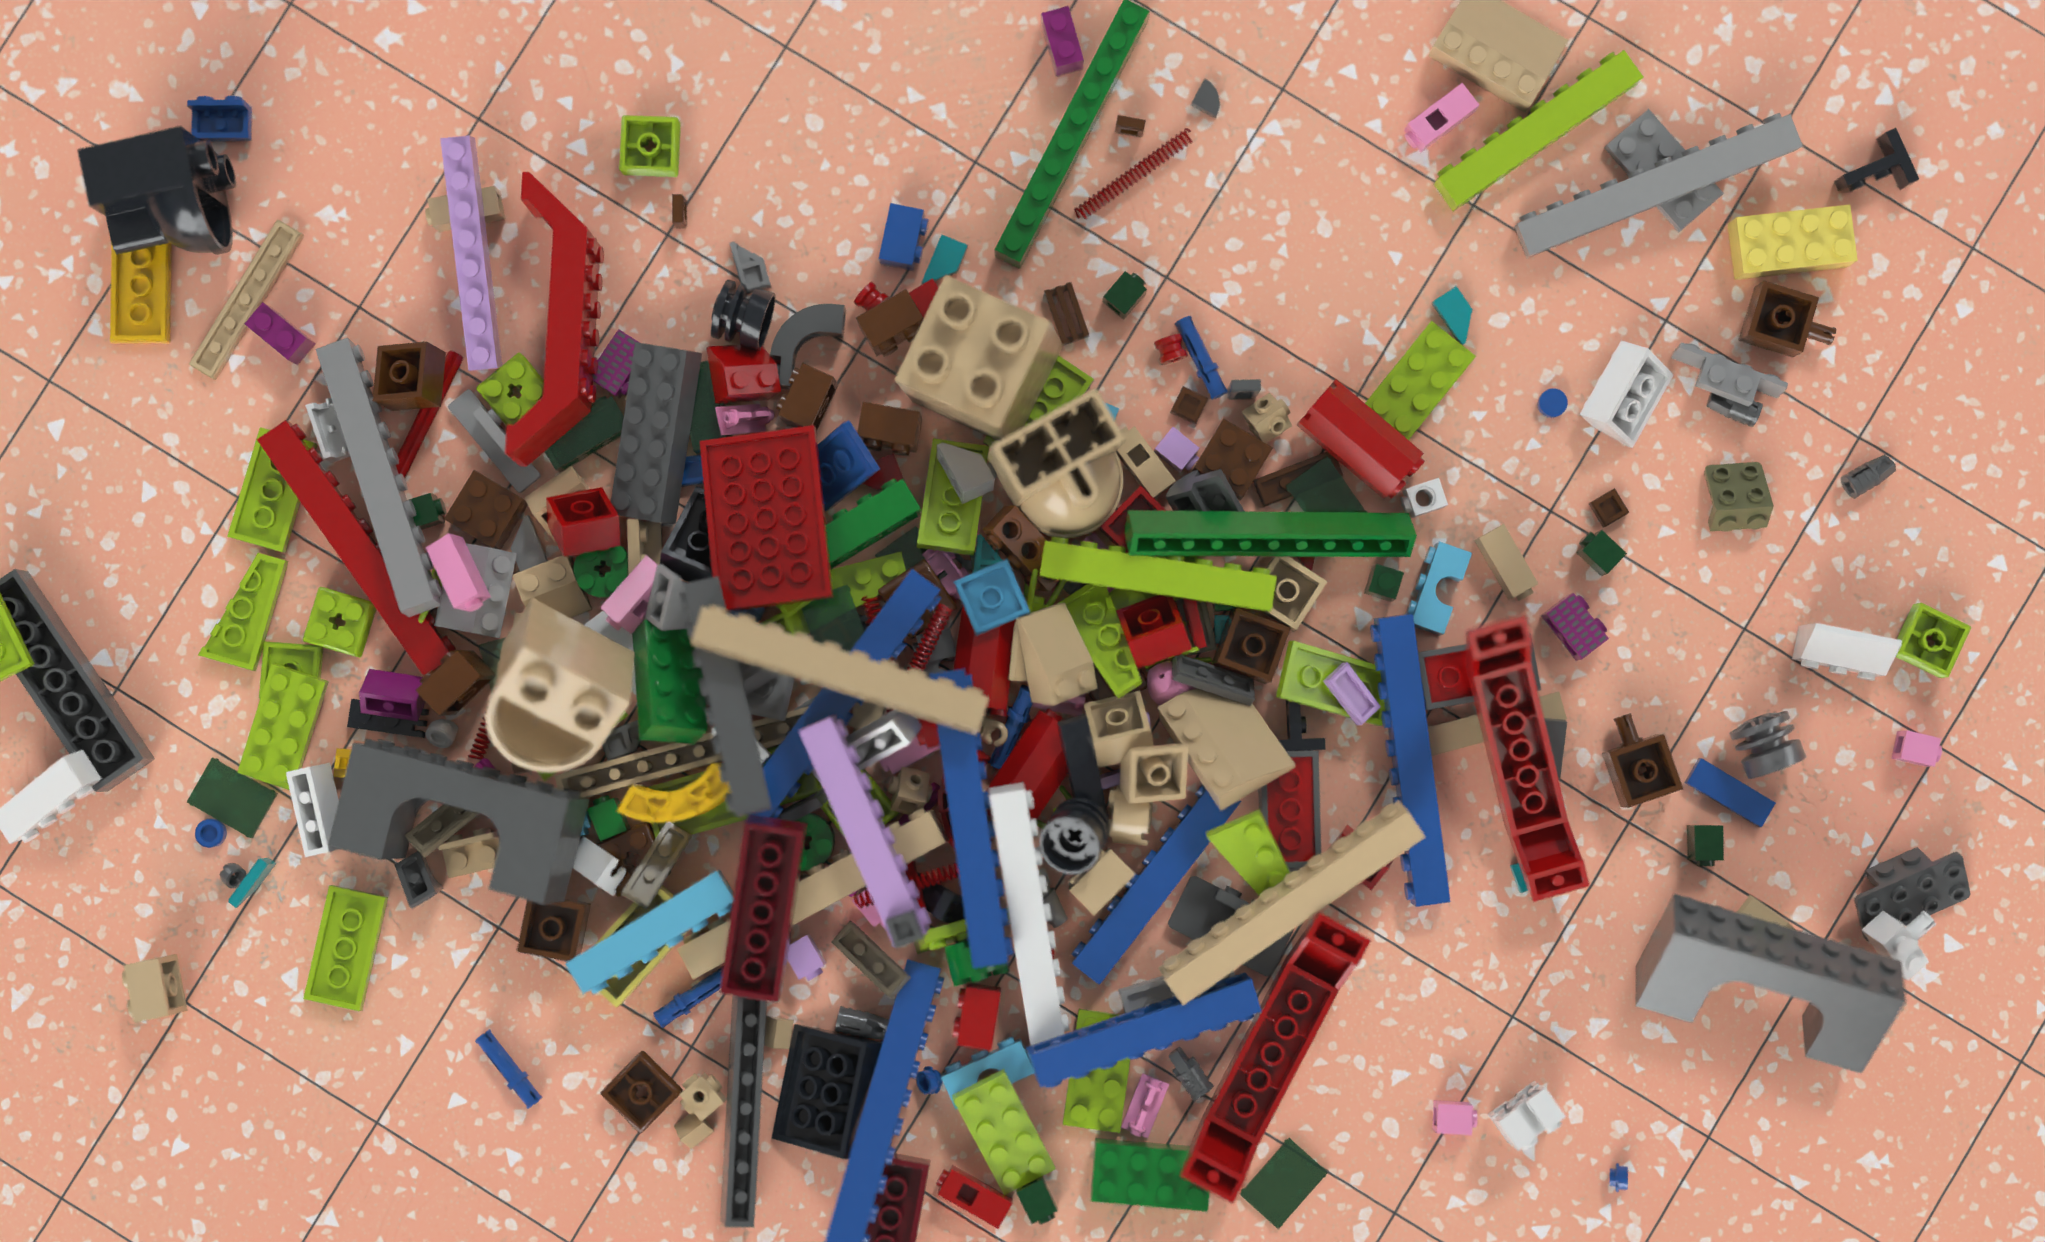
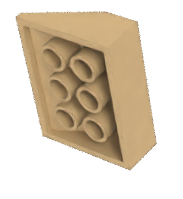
M1461 0L1428 56L1525 113L1536 98L1569 40L1502 0Z
M1196 688L1183 692L1157 707L1160 722L1174 743L1188 744V763L1220 811L1295 768L1294 762L1253 704L1249 706Z

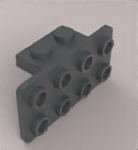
M1918 847L1908 850L1903 854L1866 869L1867 879L1875 887L1858 894L1854 902L1861 930L1882 911L1907 926L1922 911L1932 915L1970 897L1971 893L1963 856L1959 852H1953L1932 862ZM1862 931L1863 937L1866 939V941L1869 942V940Z
M1192 876L1168 921V925L1170 928L1195 940L1209 933L1217 923L1226 921L1235 915L1240 907L1250 903L1240 899L1242 893L1229 886H1226L1225 890L1197 876ZM1293 930L1242 965L1264 976H1270Z

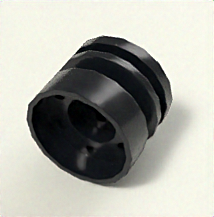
M726 280L713 307L711 337L720 339L725 332V341L730 343L736 333L740 332V345L759 351L765 342L772 321L776 301L775 293L756 288L750 299H747L746 284L741 283L736 291L735 281Z
M1072 798L1060 803L1052 813L1040 836V850L1046 862L1057 871L1067 874H1078L1090 869L1100 856L1109 837L1110 824L1107 815L1096 803L1084 798Z

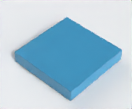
M1008 559L954 581L977 636L1030 613Z

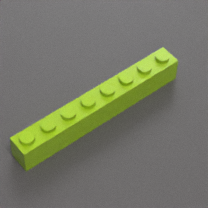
M1623 50L1617 55L1611 52L1599 61L1600 67L1594 71L1588 68L1576 77L1578 82L1569 87L1568 84H1565L1553 93L1555 98L1547 103L1543 99L1530 109L1531 114L1523 119L1520 115L1507 124V131L1501 135L1498 131L1490 135L1483 141L1485 143L1484 147L1478 151L1475 148L1470 149L1460 157L1462 162L1454 167L1450 163L1437 173L1439 177L1435 181L1434 186L1453 212L1638 85L1644 77L1626 51Z
M1052 537L1051 542L1045 541L1040 577L1267 612L1272 611L1277 576L1270 575L1271 570L1253 567V572L1241 571L1242 565L1224 563V568L1212 566L1213 561L1196 559L1195 563L1183 562V556H1167L1166 559L1156 558L1155 556H1129V553H1126L1125 547L1109 545V550L1097 549V543L1080 541V546L1068 544L1069 539Z

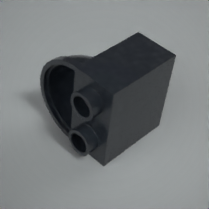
M177 126L77 149L89 207L106 216L111 243L116 254L119 255L167 243L195 253L219 255L228 253L231 250L233 229L225 190L236 187L235 172L229 157L226 154L218 156L208 140L200 141L182 126Z

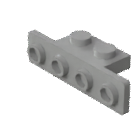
M1680 343L1671 356L1674 360L1700 369L1696 387L1748 407L1753 403L1756 391L1778 398L1788 386L1787 382L1780 380L1775 375L1764 374L1754 370L1749 365L1729 361L1723 355L1703 351L1694 344Z
M467 389L448 405L449 410L517 492L522 493L541 477V474L532 463L527 467H520L505 454L506 432L500 426L503 422L493 409L488 411L470 389Z

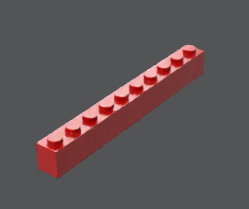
M285 420L256 439L424 676L431 670L435 672L442 665L441 659L450 651L456 650L455 645L447 635L442 637L436 629L438 626H434L436 618L431 612H428L424 621L420 623L418 618L421 613L408 617L400 611L379 543H376L370 535L373 529L364 517L359 520L353 511L357 507L348 494L342 496L337 489V486L340 485L338 479L330 470L325 472L320 464L324 461L314 447L309 449L303 439L307 436L297 423L292 425V423Z

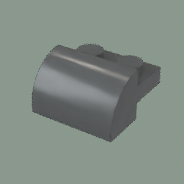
M1221 469L1200 475L1198 470L1193 471L1176 481L1166 495V499L1173 511H1244Z

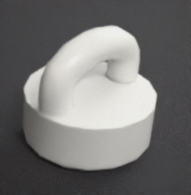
M435 720L429 725L425 735L434 746L448 748L456 738L458 726L450 720Z

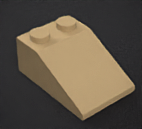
M1061 602L1016 618L1031 702L1054 706L1098 688L1093 660L1065 603Z

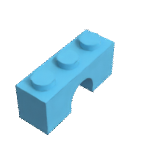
M1440 541L1434 547L1430 546L1424 559V562L1428 563L1425 574L1420 573L1415 585V589L1419 591L1415 601H1410L1406 614H1413L1414 626L1416 628L1439 636L1445 633L1453 607L1442 603L1437 598L1436 586L1444 578L1456 582L1462 581L1472 555L1471 552Z
M1013 1036L997 1043L998 1049L989 1053L983 1049L972 1054V1060L963 1065L960 1061H957L944 1068L946 1072L941 1075V1079L955 1109L957 1107L952 1099V1095L977 1083L979 1075L986 1069H997L999 1071L1004 1069L1011 1083L1034 1074L1021 1038L1014 1040Z

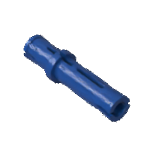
M1186 316L1175 322L1174 324L1181 334L1198 370L1196 374L1198 378H1202L1211 399L1215 400L1227 394L1228 390L1217 371L1219 367L1217 363H1213L1194 325L1192 317Z
M1021 685L1013 706L1008 709V718L1005 723V727L1008 730V738L1003 745L995 747L988 762L997 769H1001L1013 751L1024 724L1028 723L1030 719L1029 712L1033 702H1031L1029 686Z
M724 965L681 995L679 993L673 996L674 999L653 1012L659 1025L664 1028L681 1015L689 1014L691 1012L690 1009L695 1007V1005L720 990Z
M490 1029L475 1040L508 1082L507 1087L509 1090L513 1089L527 1109H530L543 1098L527 1079L529 1076L527 1072L520 1070Z

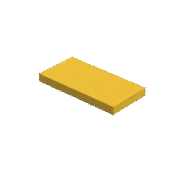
M111 243L110 342L170 343L171 243L119 255L115 253Z

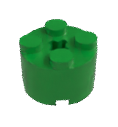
M622 546L611 547L607 550L585 552L576 556L574 562V576L578 586L586 593L607 600L629 575L628 551ZM606 563L607 566L611 567V571L606 572L604 577L599 570Z
M809 813L794 821L808 824L806 837H812V841L809 843L811 848L807 849L804 846L801 871H808L821 863L825 864L830 859L835 847V833L830 823L820 815Z
M969 940L944 947L954 987L970 983V979L971 983L987 979L989 976H992V973L993 976L1010 972L1008 963L973 968Z

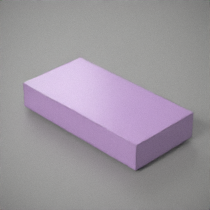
M1343 662L1323 680L1356 725L1361 726L1381 707L1348 662Z

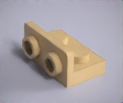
M627 519L628 573L630 574L646 555L659 565L662 551V523Z
M490 827L473 831L474 837L463 839L462 834L453 835L445 841L446 843L441 844L438 849L443 851L448 878L494 868L499 848L498 831L491 832Z

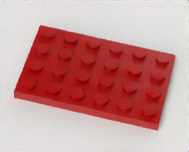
M811 425L700 441L712 576H718L727 612L833 598L815 426Z

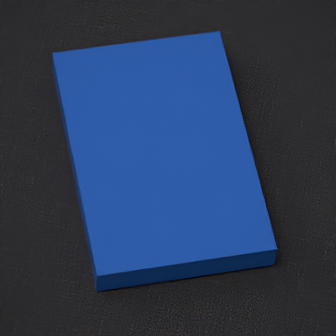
M850 420L842 423L818 444L825 512L835 507L880 470V467Z

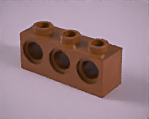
M1005 505L982 529L988 536L986 538L987 542L1007 556L1006 559H1008L1010 566L1016 571L1019 570L1026 577L1024 581L1028 586H1030L1033 569H1037L1038 575L1035 591L1049 592L1059 580L1040 577L1044 544L1048 540L1016 505ZM1005 523L1010 527V533L1007 537L1002 532ZM1026 543L1029 552L1028 555L1024 558L1021 553V548Z

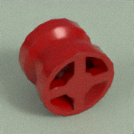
M870 282L857 295L854 304L858 307H863L867 312L888 300L889 296L886 293H880L877 290V286Z
M1181 334L1170 335L1154 342L1155 348L1161 354L1159 358L1161 365L1170 364L1188 356L1186 350L1181 346Z

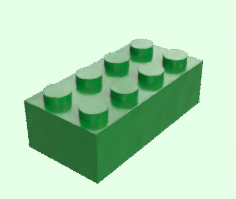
M896 478L888 481L881 486L882 491L875 496L869 493L856 501L858 506L850 511L844 508L831 516L833 521L826 525L830 570L921 516L922 510L903 479L898 482Z
M644 619L632 633L633 652H635L634 667L640 740L695 744L708 731L705 696L702 695L699 679L703 678L702 667L696 668L693 650H696V647L691 645L687 628L660 630L650 621Z
M1095 1138L1090 1193L1091 1202L1208 1212L1210 1192L1180 1176L1191 1146Z

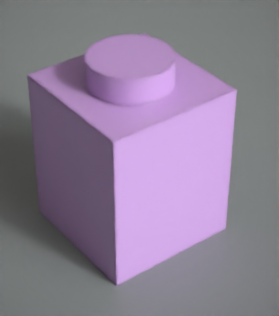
M1174 427L1170 429L1154 449L1156 455L1179 473L1184 468L1189 471L1199 459L1196 455L1199 447Z
M810 933L790 944L787 960L799 980L806 977L809 981L823 973L821 967L826 962Z

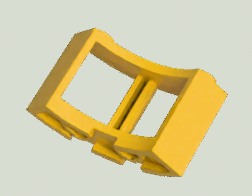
M712 762L708 770L698 780L677 791H659L642 784L631 785L617 811L626 816L648 822H673L702 815L722 804L726 800L725 794L730 793L728 782L722 783L719 765H723V763Z

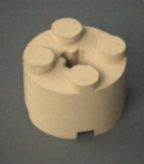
M1118 785L1116 790H1110L1109 808H1114L1113 819H1109V837H1112L1113 843L1148 846L1149 840L1144 839V833H1150L1153 802L1129 804L1119 788L1120 785Z

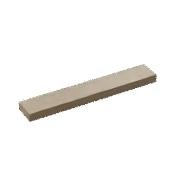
M276 220L188 365L214 380L217 379L248 328L244 323L268 296L304 237L302 233L282 221Z
M1560 692L1539 697L1544 718L1567 719ZM1477 714L1428 727L1432 756L1484 742Z

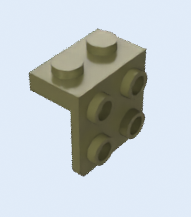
M1759 462L1708 465L1705 467L1704 475L1713 504L1708 520L1710 532H1727L1738 529L1755 530L1768 526L1774 505L1763 467Z

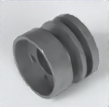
M1788 711L1766 713L1745 721L1729 733L1732 740L1746 738L1745 741L1735 746L1736 751L1750 749L1752 754L1741 761L1748 779L1758 778L1782 770L1807 757L1800 739L1785 741L1784 736L1795 729L1793 724L1779 726V724L1790 719Z

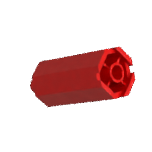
M1337 379L1332 382L1307 411L1305 416L1297 423V426L1382 499H1385L1387 496L1392 499L1406 485L1403 478L1406 475L1411 477L1425 462L1421 458L1424 453Z
M962 605L954 670L965 669V675L971 674L973 688L983 691V696L989 697L984 714H987L988 709H990L989 714L1007 716L1011 686L1009 673L1016 619L977 636L964 605Z
M1047 708L1045 713L1039 710L986 790L989 791V788L1024 783L1025 791L1031 790L1034 808L1028 809L1029 818L1036 820L1068 773L1057 722H1060L1062 717ZM991 807V809H987L986 815L993 819Z

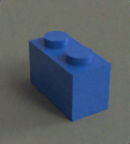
M890 203L879 254L880 264L914 271L915 263L920 264L923 247L919 246L921 235L926 236L929 219H925L923 209Z

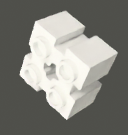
M1535 1081L1516 1093V1096L1508 1102L1505 1101L1487 1114L1507 1143L1517 1151L1521 1149L1526 1151L1537 1144V1136L1545 1130L1548 1134L1554 1132L1562 1125L1561 1120L1566 1118L1548 1090Z

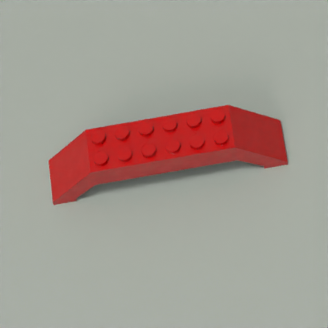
M522 172L521 201L535 218H543L553 229L543 397L514 425H507L505 454L520 467H527L591 412L592 402L596 401V387L593 385V374L598 372V360L594 357L595 347L599 346L600 340L599 331L596 329V319L601 317V304L597 300L598 291H601L603 286L602 275L599 274V264L604 262V249L590 230L530 172Z
M1523 614L1467 630L1466 670L1504 826L1533 902L1589 887L1590 884L1584 860L1580 854L1566 813L1531 665V644L1533 642L1527 617Z
M1320 912L1316 914L1284 959L1260 1005L1262 1012L1256 1013L1203 1113L1180 1176L1232 1204L1234 1203L1247 1179L1246 1176L1256 1149L1339 990L1356 966L1359 965L1371 942L1370 939Z

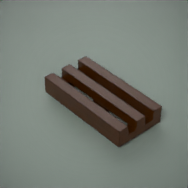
M1069 282L1066 285L1045 290L1044 294L1062 344L1066 345L1089 337V332L1072 283ZM1068 291L1082 333L1077 334L1063 292ZM1054 295H1057L1071 333L1070 337L1066 338L1052 297Z

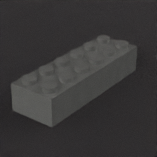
M635 342L611 503L618 515L657 523L676 524L702 353Z

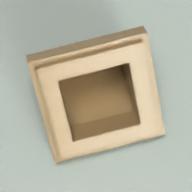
M766 1016L764 1046L773 1049H790L794 1020Z
M695 1113L687 1115L674 1125L679 1139L690 1149L714 1132L706 1118L701 1122Z

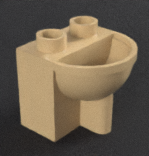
M1094 388L993 444L987 460L993 466L996 476L1012 504L1017 506L1039 532L1052 537L1074 538L1096 530L1115 511L1123 490V470L1116 451L1125 441V438L1097 388Z
M532 598L503 641L496 684L491 693L486 713L487 729L494 745L510 761L534 771L558 772L584 763L597 752L631 703L635 652Z

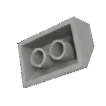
M466 543L491 597L483 601V605L479 609L467 612L453 608L442 585V595L440 596L442 605L438 606L434 626L500 638L517 553Z

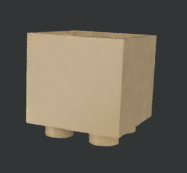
M945 275L894 381L912 402L1000 441L1024 428L1063 344L1050 321Z

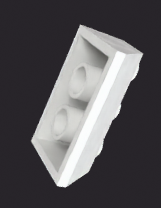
M1621 340L1603 374L1599 377L1590 397L1585 402L1580 415L1592 427L1627 447L1633 448L1674 374L1649 348Z
M1811 623L1798 626L1792 660L1801 661L1802 667L1818 669L1819 665L1829 667V672L1847 675V671L1858 673L1857 678L1875 681V677L1886 676L1901 647L1902 640L1820 623Z

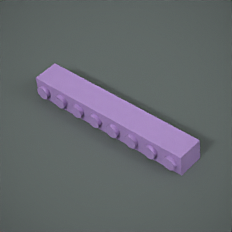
M475 137L440 138L468 371L500 368L502 366Z
M834 714L803 727L799 730L800 736L893 947L895 948L885 921L889 917L915 909L924 935L927 934L929 930L928 925L931 924L929 914L925 908H920L916 898L919 897V893L913 881L909 882L904 872L907 870V865L902 854H896L893 847L895 843L894 835L890 827L885 828L881 819L884 816L878 800L873 801L869 792L872 789L870 780L866 773L861 774L857 765L860 762L859 755L854 746L849 747L845 738L848 735L845 723L842 719L838 720Z

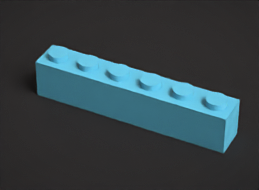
M717 870L565 963L581 992L585 994L591 990L593 995L609 986L606 980L615 975L618 979H621L634 971L631 966L639 960H642L644 964L659 955L657 952L658 948L667 944L668 948H671L684 940L682 936L684 932L692 929L695 933L709 924L707 918L717 913L720 918L732 910L734 892L721 870Z

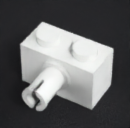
M1882 911L1862 931L1879 955L1901 961L1903 978L1908 981L1929 962L1918 946V940L1932 927H1935L1936 922H1934V919L1929 914L1922 911L1911 923L1905 926Z

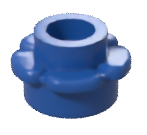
M926 1066L923 1069L924 1071H920L916 1076L918 1089L923 1094H937L942 1085L941 1074L939 1071L933 1070L931 1066Z
M1616 1163V1169L1610 1168V1186H1615L1616 1192L1628 1190V1166H1619V1163Z

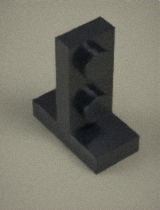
M1897 128L1891 129L1877 138L1884 158L1839 177L1834 181L1838 191L1849 188L1850 192L1867 185L1865 182L1867 179L1875 177L1876 181L1891 174H1893L1899 190L1911 186L1920 180Z
M1286 700L1287 739L1278 740L1285 751L1325 750V738L1302 739V733H1306L1307 729L1306 716H1301L1300 704Z
M937 882L935 886L930 883L929 888L925 886L924 890L922 889L926 909L932 913V916L949 924L966 919L962 895Z

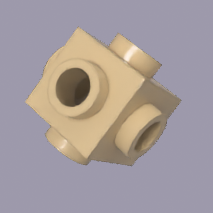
M1268 393L1241 411L1251 432L1264 443H1268L1292 427L1288 418V414L1291 413L1290 409L1282 399L1277 401L1271 393Z
M902 767L897 777L892 776L888 790L892 794L890 810L911 815L922 809L926 802H929L932 794V786L928 785L930 773L922 772L917 768Z
M706 1073L700 1077L696 1074L692 1075L682 1084L685 1090L679 1094L682 1098L680 1103L690 1115L695 1113L701 1122L727 1100L720 1091L723 1088L720 1082L713 1075L708 1076ZM698 1091H701L705 1098L700 1097Z

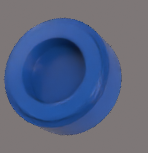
M1551 388L1539 396L1537 406L1540 413L1545 417L1556 418L1565 412L1568 400L1564 392Z
M205 819L197 825L195 830L197 842L207 848L221 845L227 836L225 825L218 819Z

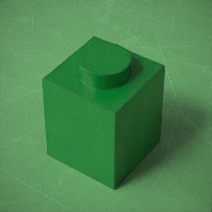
M605 795L592 801L594 806L587 809L600 841H604L631 828L626 815L617 811L621 805L619 798L610 799L609 795Z

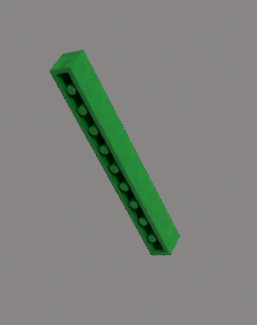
M1123 0L994 249L995 257L1019 269L1021 268L1148 22L1149 10L1129 0Z
M1128 510L1124 529L1129 556L1411 557L1417 537L1409 513Z

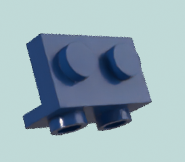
M198 96L196 100H187V107L192 110L191 134L200 141H252V107L239 96H226L225 100H214V98L209 96Z

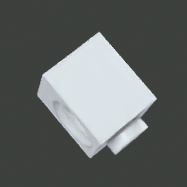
M1439 478L1406 488L1402 491L1403 497H1400L1404 512L1410 513L1411 518L1444 508L1448 505ZM1417 492H1424L1428 495L1429 504L1427 506H1420L1416 502Z

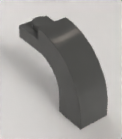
M813 305L798 311L781 326L774 338L770 352L773 360H781V364L776 363L781 389L791 388L792 384H789V379L795 369L797 354L807 341L821 336L844 338L845 305Z

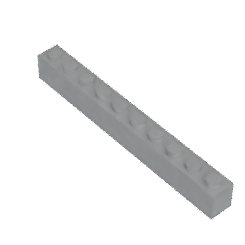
M1780 113L1763 119L1764 125L1754 128L1753 124L1744 126L1736 130L1737 135L1727 139L1725 135L1719 136L1709 141V147L1699 150L1698 146L1689 148L1681 152L1683 157L1672 161L1671 157L1664 158L1654 163L1656 167L1646 172L1644 168L1637 169L1627 174L1629 179L1618 183L1615 178L1601 184L1602 190L1591 194L1588 189L1573 195L1574 201L1564 204L1560 200L1546 206L1547 212L1537 215L1533 211L1519 217L1521 222L1517 223L1514 227L1526 258L1800 149L1803 145L1791 114L1781 117Z
M348 337L317 348L315 350L400 611L406 616L411 617L441 606L439 596L442 595V590L438 580H433L430 570L434 566L428 552L424 553L421 544L425 542V538L421 528L415 525L413 517L416 516V511L412 501L407 500L404 492L408 490L404 476L398 474L396 464H399V459L394 448L389 446L387 439L391 435L386 423L381 422L379 413L382 412V407L372 401L373 395L370 387L374 386L369 371L364 370L362 361H365L363 350L359 344L355 345Z

